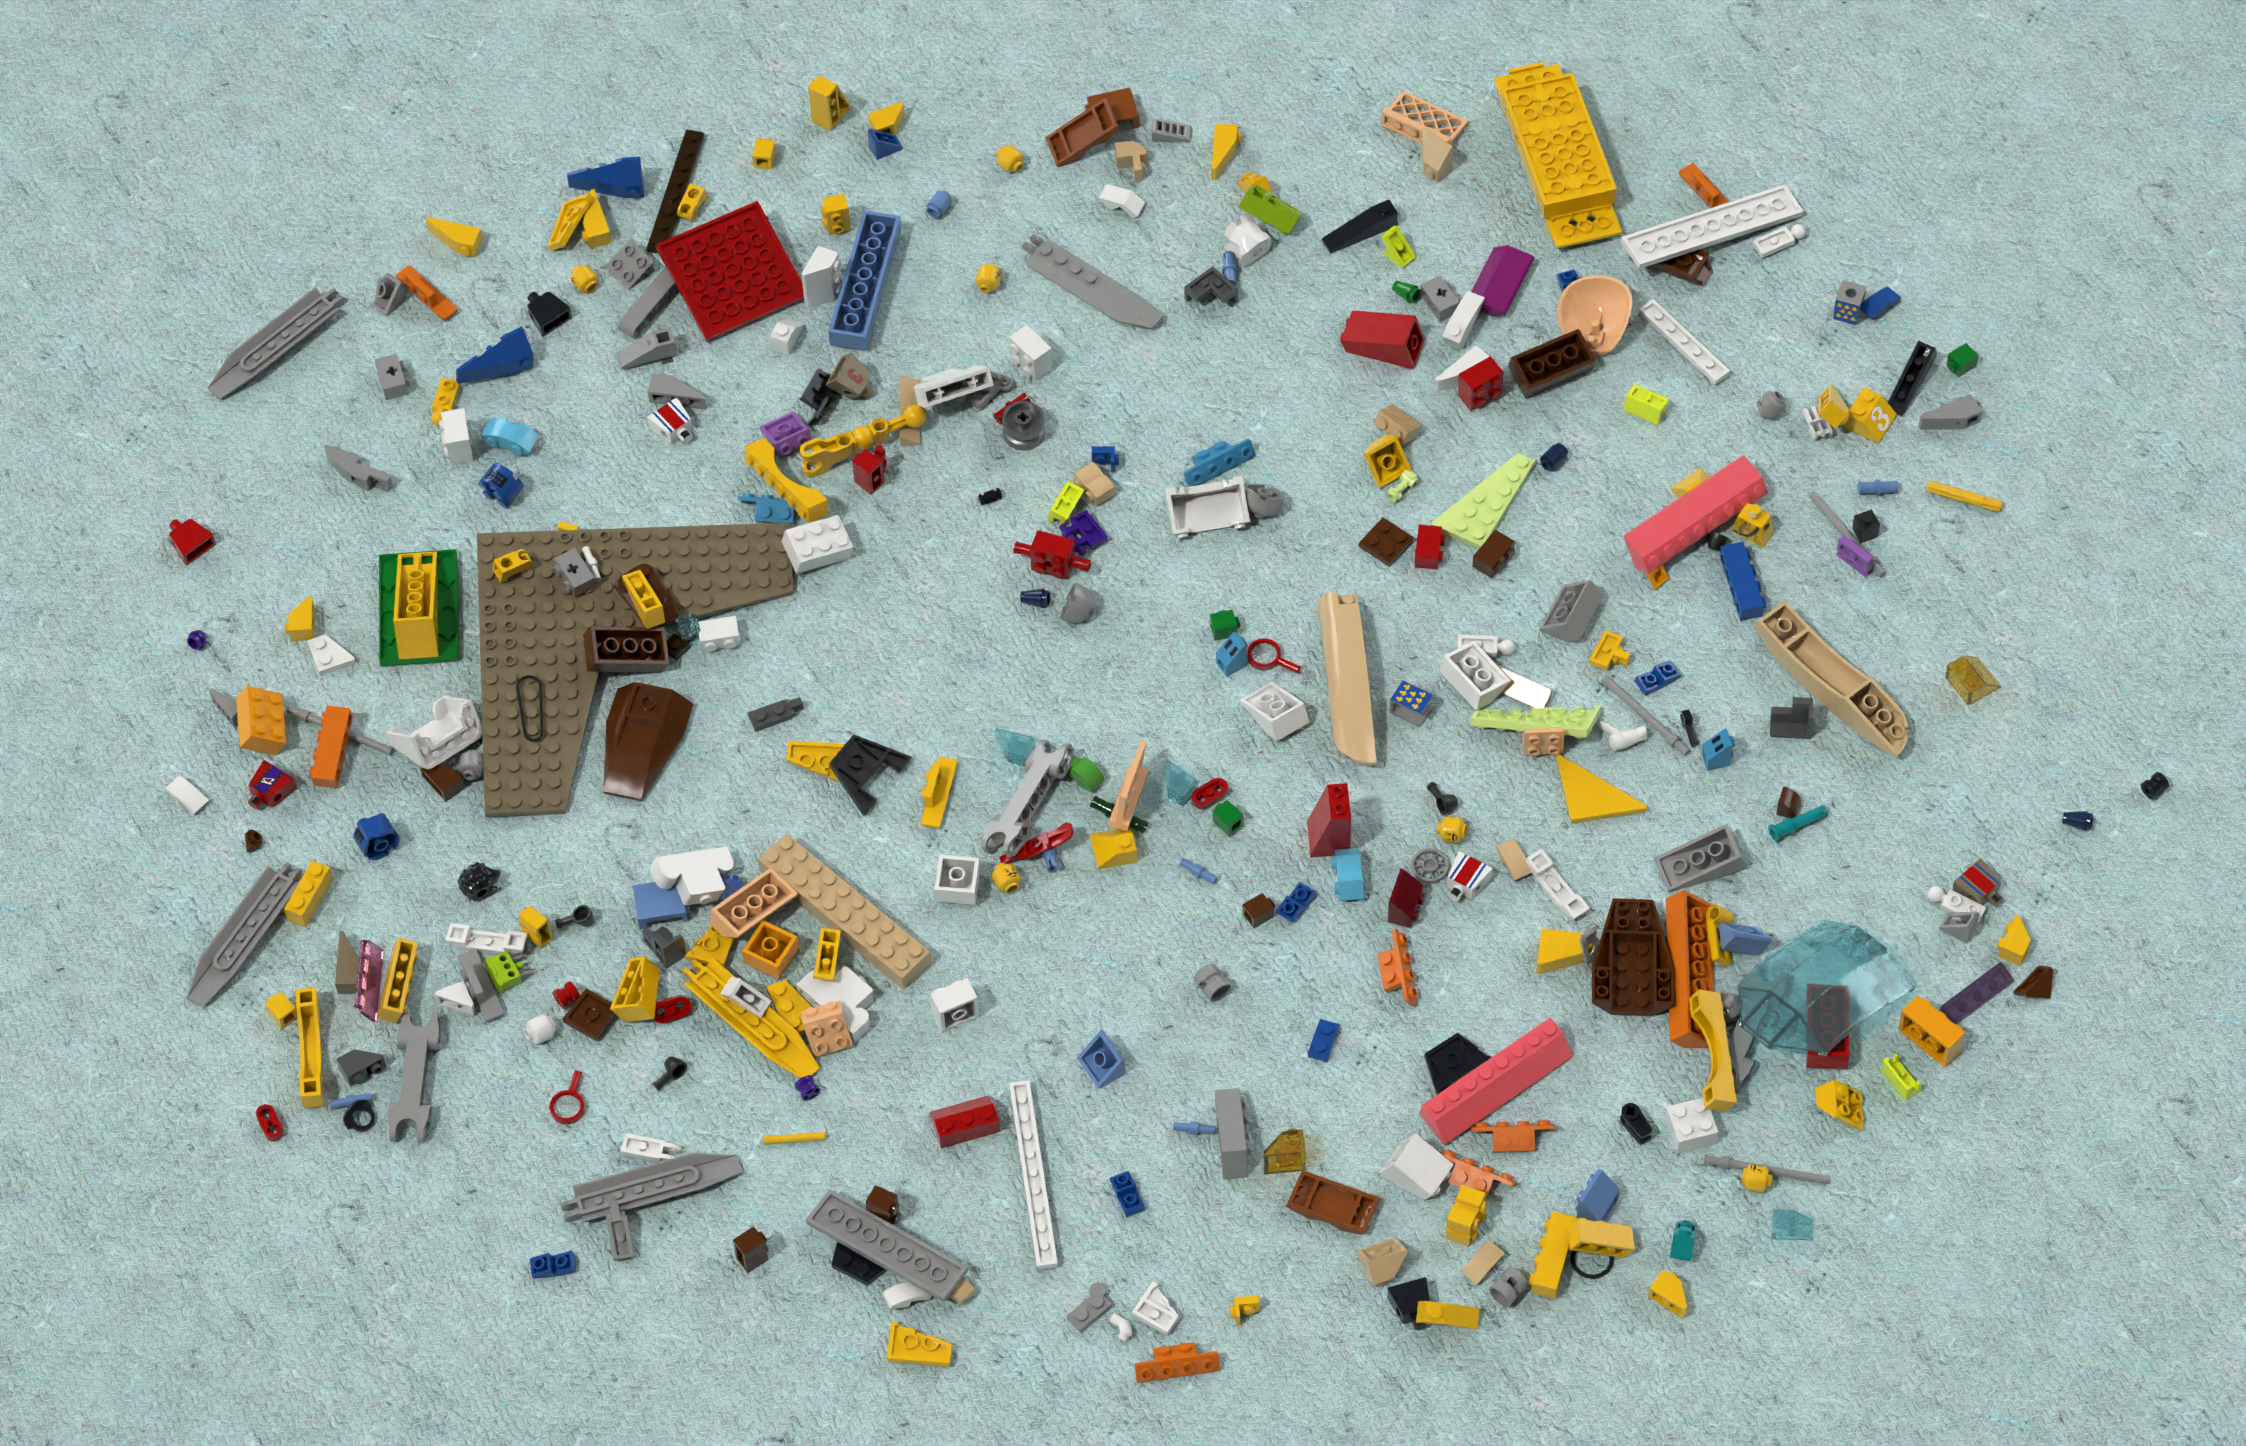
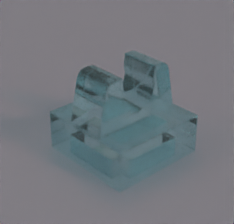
M695 614L681 615L676 619L678 631L681 638L685 641L690 640L701 631L697 615Z

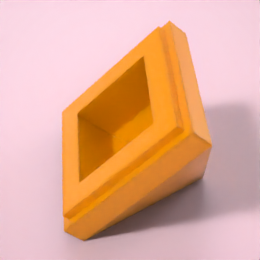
M1663 565L1649 574L1646 573L1654 590L1658 589L1669 579Z

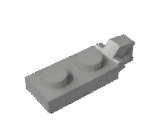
M618 1201L610 1202L611 1214H606V1224L613 1261L634 1257L627 1215L625 1216V1211H619Z

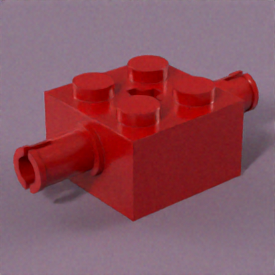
M1039 530L1036 532L1032 545L1016 541L1013 548V553L1029 556L1032 571L1039 574L1052 575L1058 579L1064 578L1069 580L1073 568L1089 572L1091 567V560L1075 556L1074 539Z

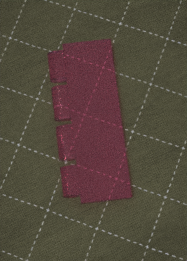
M361 940L357 971L359 974H357V992L355 993L354 1007L359 1008V1013L366 1018L376 1022L383 949L370 940Z

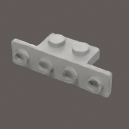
M473 949L458 955L457 958L462 968V971H460L464 982L468 981L469 987L467 988L471 998L476 999L485 1021L489 1022L504 1016L502 1006L477 950Z

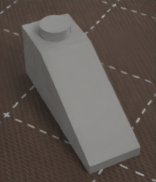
M652 373L648 389L650 403L666 405L677 398L683 407L706 410L705 395L671 375Z

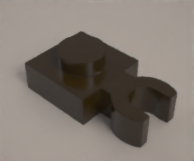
M687 626L681 629L679 636L674 633L667 640L668 655L676 661L690 648L689 642L694 641L696 638L695 632L686 635L688 633Z

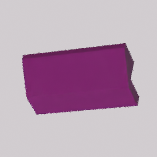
M1509 245L1493 248L1471 291L1485 297L1481 307H1484L1491 317L1506 315L1534 260L1533 255Z

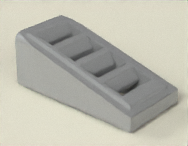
M1153 118L1152 141L1190 142V125Z
M211 688L209 693L212 702L228 721L236 727L238 725L237 704Z

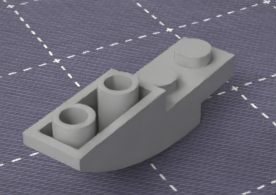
M327 444L324 446L326 458L332 467L350 483L368 492L372 486L388 492L391 490L393 485L391 476L388 473L377 471L365 464L362 465L360 457L353 452L348 453L337 446L332 447Z

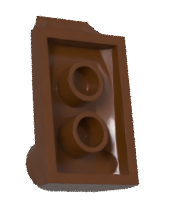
M1700 249L1646 267L1649 270H1664L1702 286L1706 284L1712 274L1709 253Z
M640 564L623 574L626 575L641 570L663 605L665 623L679 615L680 607L656 577L650 565ZM621 576L614 583V588L640 619Z

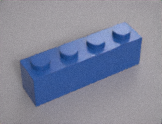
M1744 542L1720 546V561L1740 621L1763 617L1766 601L1760 595L1761 586L1760 582L1755 579V567L1749 561L1751 559L1749 549H1745Z

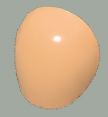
M1597 275L1582 277L1573 281L1564 289L1558 301L1557 315L1562 335L1579 329L1593 356L1604 355L1612 351L1620 341L1628 325L1632 309V294L1622 281L1613 277Z

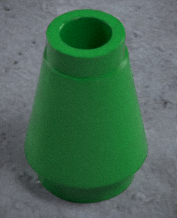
M1397 280L1392 286V290L1408 303H1416L1421 296V290L1417 285Z

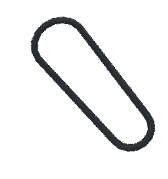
M526 675L518 680L516 691L524 737L529 741L535 742L543 736L542 685L537 677ZM527 678L536 680L539 685L540 735L535 739L529 738L526 734L519 684Z

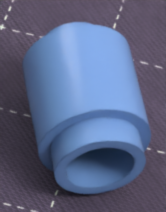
M937 191L927 204L926 212L933 218L941 217L952 204L951 195L946 191Z

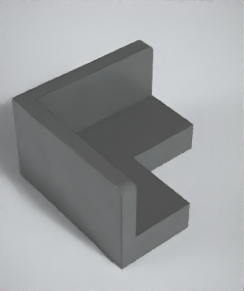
M1213 266L1184 287V295L1187 302L1191 299L1199 302L1210 293H1213L1222 303H1226L1228 300H1231L1233 303L1238 302V288Z
M1793 697L1792 707H1771L1770 737L1810 739L1813 720V698Z
M649 927L642 931L643 941L666 969L685 957V944L681 934L672 938L664 927L659 928L655 932H652Z

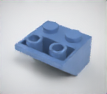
M1598 1169L1595 1175H1590L1587 1181L1588 1186L1585 1190H1581L1576 1198V1201H1578L1575 1208L1577 1218L1605 1221L1619 1199L1620 1189L1603 1170Z

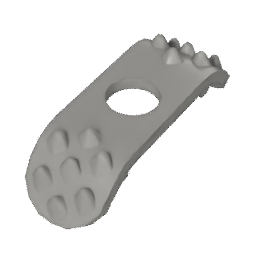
M1591 924V927L1585 929L1584 934L1580 935L1585 965L1591 974L1598 948L1596 934L1599 926L1597 924ZM1591 943H1593V948H1592L1591 952L1588 953V952H1587L1588 946H1589Z

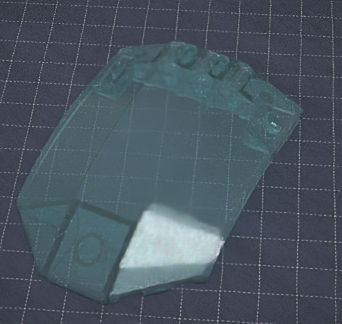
M1823 920L1774 950L1738 984L1739 1026L1768 1049L1777 1050L1778 1047L1789 1048L1790 1052L1806 1054L1807 1051L1817 1052L1820 1056H1827L1857 1026L1884 1007L1912 992L1915 987L1894 958L1892 952L1860 927Z

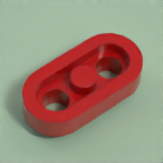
M1214 778L1195 789L1192 793V804L1198 809H1205L1224 798L1228 793L1227 782L1222 778Z
M677 995L656 1003L654 1020L657 1023H666L683 1017L690 1012L691 1002L684 995ZM683 1002V1006L678 1008L677 1003ZM659 1009H664L662 1014H657Z

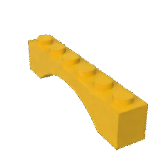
M765 438L745 446V463L748 466L750 465L756 474L761 476L767 485L771 486L780 497L784 498L788 505L798 512L801 518L803 517L808 523H811L828 515V499L817 489L799 485L785 477L776 466L775 448Z
M316 987L295 989L300 1040V1098L303 1108L324 1106L319 997Z
M1699 989L1689 998L1691 1017L1704 1034L1711 1055L1710 1076L1707 1084L1702 1089L1705 1109L1726 1112L1737 1103V1095L1734 1088V1076L1729 1055L1723 1003L1720 993Z

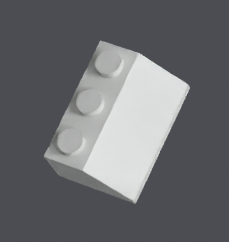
M817 246L801 274L806 308L834 301L837 294L840 293L842 273L840 271L841 262L839 261L838 252Z
M1475 641L1444 655L1439 670L1476 711L1492 703L1511 681Z

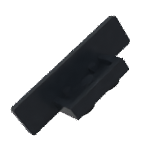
M820 368L815 371L799 399L815 410L808 422L809 426L821 420L824 415L822 412L823 408L829 406L832 398H830L831 394L836 393L835 390L826 386L830 375Z

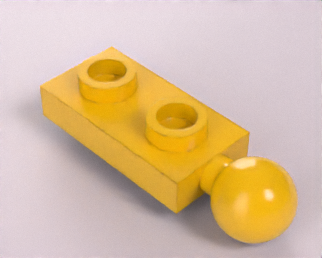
M441 378L432 404L433 413L431 421L436 426H440L439 420H442L441 412L453 410L461 387V383L458 384L456 380Z

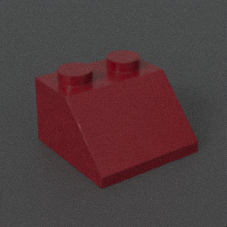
M1400 869L1389 899L1388 922L1412 928L1413 922L1418 921L1420 915L1418 908L1419 905L1424 904L1426 894L1423 893V884L1404 869Z

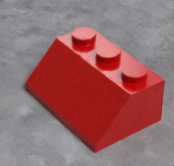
M989 1095L929 1112L941 1149L1000 1132L999 1118Z

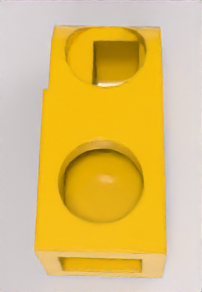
M689 184L678 207V217L693 221L696 218L701 205L705 204L707 200L705 188Z
M520 549L494 559L493 572L500 583L508 581V577L528 570L533 562L524 549Z

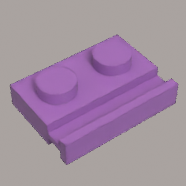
M1842 535L1838 539V552L1836 555L1866 578L1871 573L1873 557L1868 551L1860 548L1854 540Z

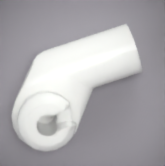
M1113 1313L1109 1322L1119 1327L1120 1333L1118 1338L1126 1342L1132 1336L1131 1324L1126 1319Z

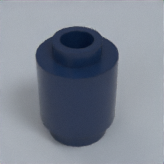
M1561 443L1553 444L1540 457L1542 467L1545 470L1554 471L1567 458V448Z

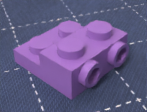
M794 411L760 426L761 433L775 448L777 456L788 455L792 450L801 447L803 443L812 440L809 428Z

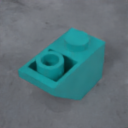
M1688 1220L1676 1222L1670 1258L1691 1261L1697 1225L1693 1224V1222Z

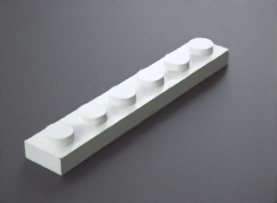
M1654 299L1639 308V314L1713 384H1718L1730 375V370Z

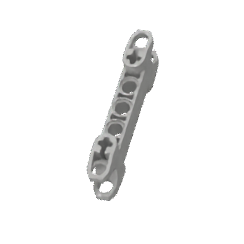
M1042 740L1030 752L1025 762L1027 774L1001 818H992L985 828L981 841V848L985 853H991L999 845L1003 844V851L1006 857H1013L1025 845L1031 833V827L1028 823L1054 779L1064 778L1070 769L1075 751L1071 744H1063L1056 752L1052 753L1053 746L1049 740Z
M1759 963L1746 976L1739 997L1747 999V1002L1728 1043L1732 1074L1734 1076V1088L1737 1095L1749 1080L1754 1068L1755 1060L1747 1056L1768 1009L1771 1008L1777 1011L1780 1009L1789 974L1783 973L1776 982L1767 983L1760 977L1762 965ZM1710 1058V1065H1709L1708 1074H1707V1077H1706V1083H1707V1081H1708V1079H1709V1076H1710V1071H1711V1058Z
M405 1011L398 1027L397 1048L406 1049L400 1101L399 1104L390 1103L388 1107L387 1118L390 1142L397 1141L402 1129L412 1127L417 1130L418 1143H424L430 1129L432 1107L431 1105L423 1104L429 1051L440 1050L441 1034L438 1012H432L428 1024L417 1027L412 1024L411 1012Z

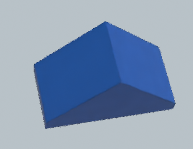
M869 128V147L876 160L903 149L895 134Z

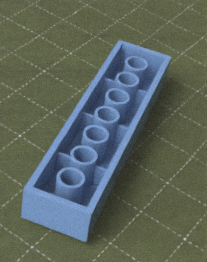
M863 211L828 331L830 345L867 351L902 230L900 216Z

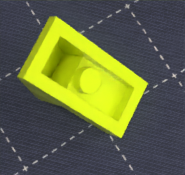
M1393 226L1381 236L1387 247L1383 254L1399 267L1403 268L1416 257L1398 226Z

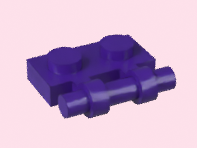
M1087 509L1070 518L1072 526L1067 527L1064 523L1059 527L1063 537L1075 540V552H1078L1080 556L1085 555L1087 552L1084 549L1085 545H1088L1092 550L1108 541V536ZM1077 532L1081 536V538L1078 540L1074 536V534H1076Z

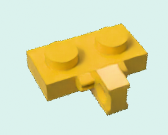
M1605 630L1589 659V664L1606 671L1611 663L1627 666L1631 660V654L1623 651V648L1620 647L1624 641L1623 636Z

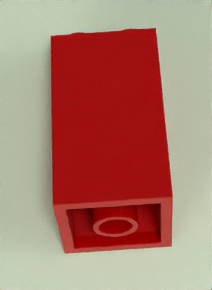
M1353 310L1350 317L1346 320L1344 333L1340 336V342L1347 353L1409 369L1415 368L1425 341L1415 315Z
M1347 783L1327 785L1307 820L1310 858L1335 856V850L1351 849V811Z

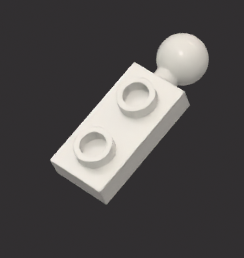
M1796 224L1789 231L1785 226L1753 240L1752 245L1760 257L1764 258L1794 245L1795 239H1801L1805 236L1806 229L1803 225Z
M1458 635V648L1475 641L1489 657H1497V651L1510 655L1515 650V644L1512 640L1505 639L1498 643V636Z
M1933 886L1928 891V898L1932 902L1941 901L1940 909L1948 913L1978 912V923L1986 910L1985 906L1951 889L1947 895L1938 886Z

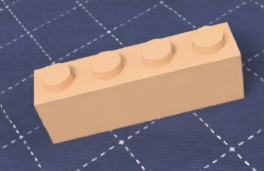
M770 867L712 908L709 924L722 936L739 938L798 896V893Z

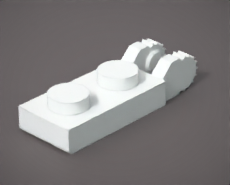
M626 1133L620 1154L660 1162L675 1158L672 1155L663 1154L664 1150L669 1153L679 1154L681 1147L676 1144L667 1143L664 1140Z

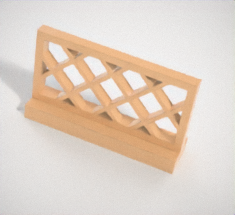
M1403 91L1389 108H1385L1382 111L1380 125L1420 144L1422 128L1425 127L1451 145L1468 125V120ZM1405 98L1412 103L1403 104L1402 100ZM1424 107L1428 111L1419 112L1418 108ZM1412 108L1415 110L1413 113H1406L1405 109ZM1396 110H1401V111H1402V114H1399V113H1397V112H1395V111H1396ZM1434 115H1441L1444 118L1435 119ZM1430 116L1431 120L1423 121L1421 117ZM1410 118H1418V122ZM1456 122L1460 126L1451 127L1450 123ZM1446 123L1447 128H1439L1437 124ZM1434 125L1435 129H1431L1427 126ZM1442 133H1450L1451 136L1448 137Z
M1140 741L1133 763L1128 767L1109 820V827L1124 831L1129 829L1149 770L1142 768L1147 741Z

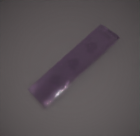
M1999 962L1944 1003L1940 1011L1951 1022L1958 1024L2012 984L2014 979L2005 965Z

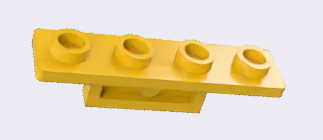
M938 757L937 763H933L931 770L927 771L926 782L928 783L926 787H923L921 794L925 804L921 819L922 826L937 829L941 827L957 767V759Z

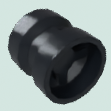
M2156 772L2151 776L2150 780H2145L2140 786L2143 793L2149 799H2154L2159 795L2160 791L2163 792L2169 788V782L2162 773Z

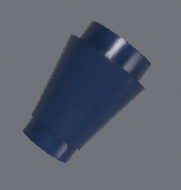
M1045 588L1021 591L1020 601L1021 603L1044 608V606H1049L1050 591L1045 590Z
M2088 811L2064 812L2062 823L2084 831L2086 829L2091 830L2093 814Z

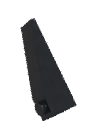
M1388 199L1370 207L1324 236L1322 241L1329 253L1332 254L1385 232L1393 226H1398V212Z
M1919 340L1887 402L1896 414L1902 417L1937 356L1935 347Z

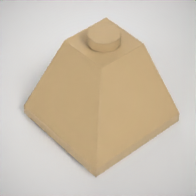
M1423 127L1421 140L1423 173L1429 179H1433L1438 183L1452 170L1453 146Z
M1396 1238L1356 1250L1368 1280L1377 1286L1384 1285L1388 1280L1394 1278L1408 1253L1407 1249Z

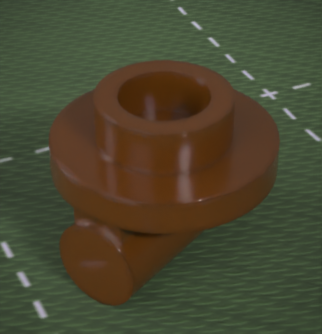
M248 830L245 833L246 851L252 853L255 851L254 849L262 846V837L255 830Z

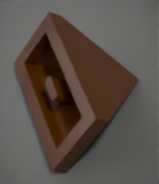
M2038 965L2013 991L2014 995L2050 999L2053 978L2052 967Z

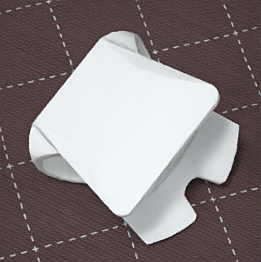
M1251 215L1240 216V225L1231 222L1226 228L1224 236L1230 242L1224 246V250L1234 252L1235 257L1240 260V263L1248 266L1268 252L1271 246V237L1259 228Z

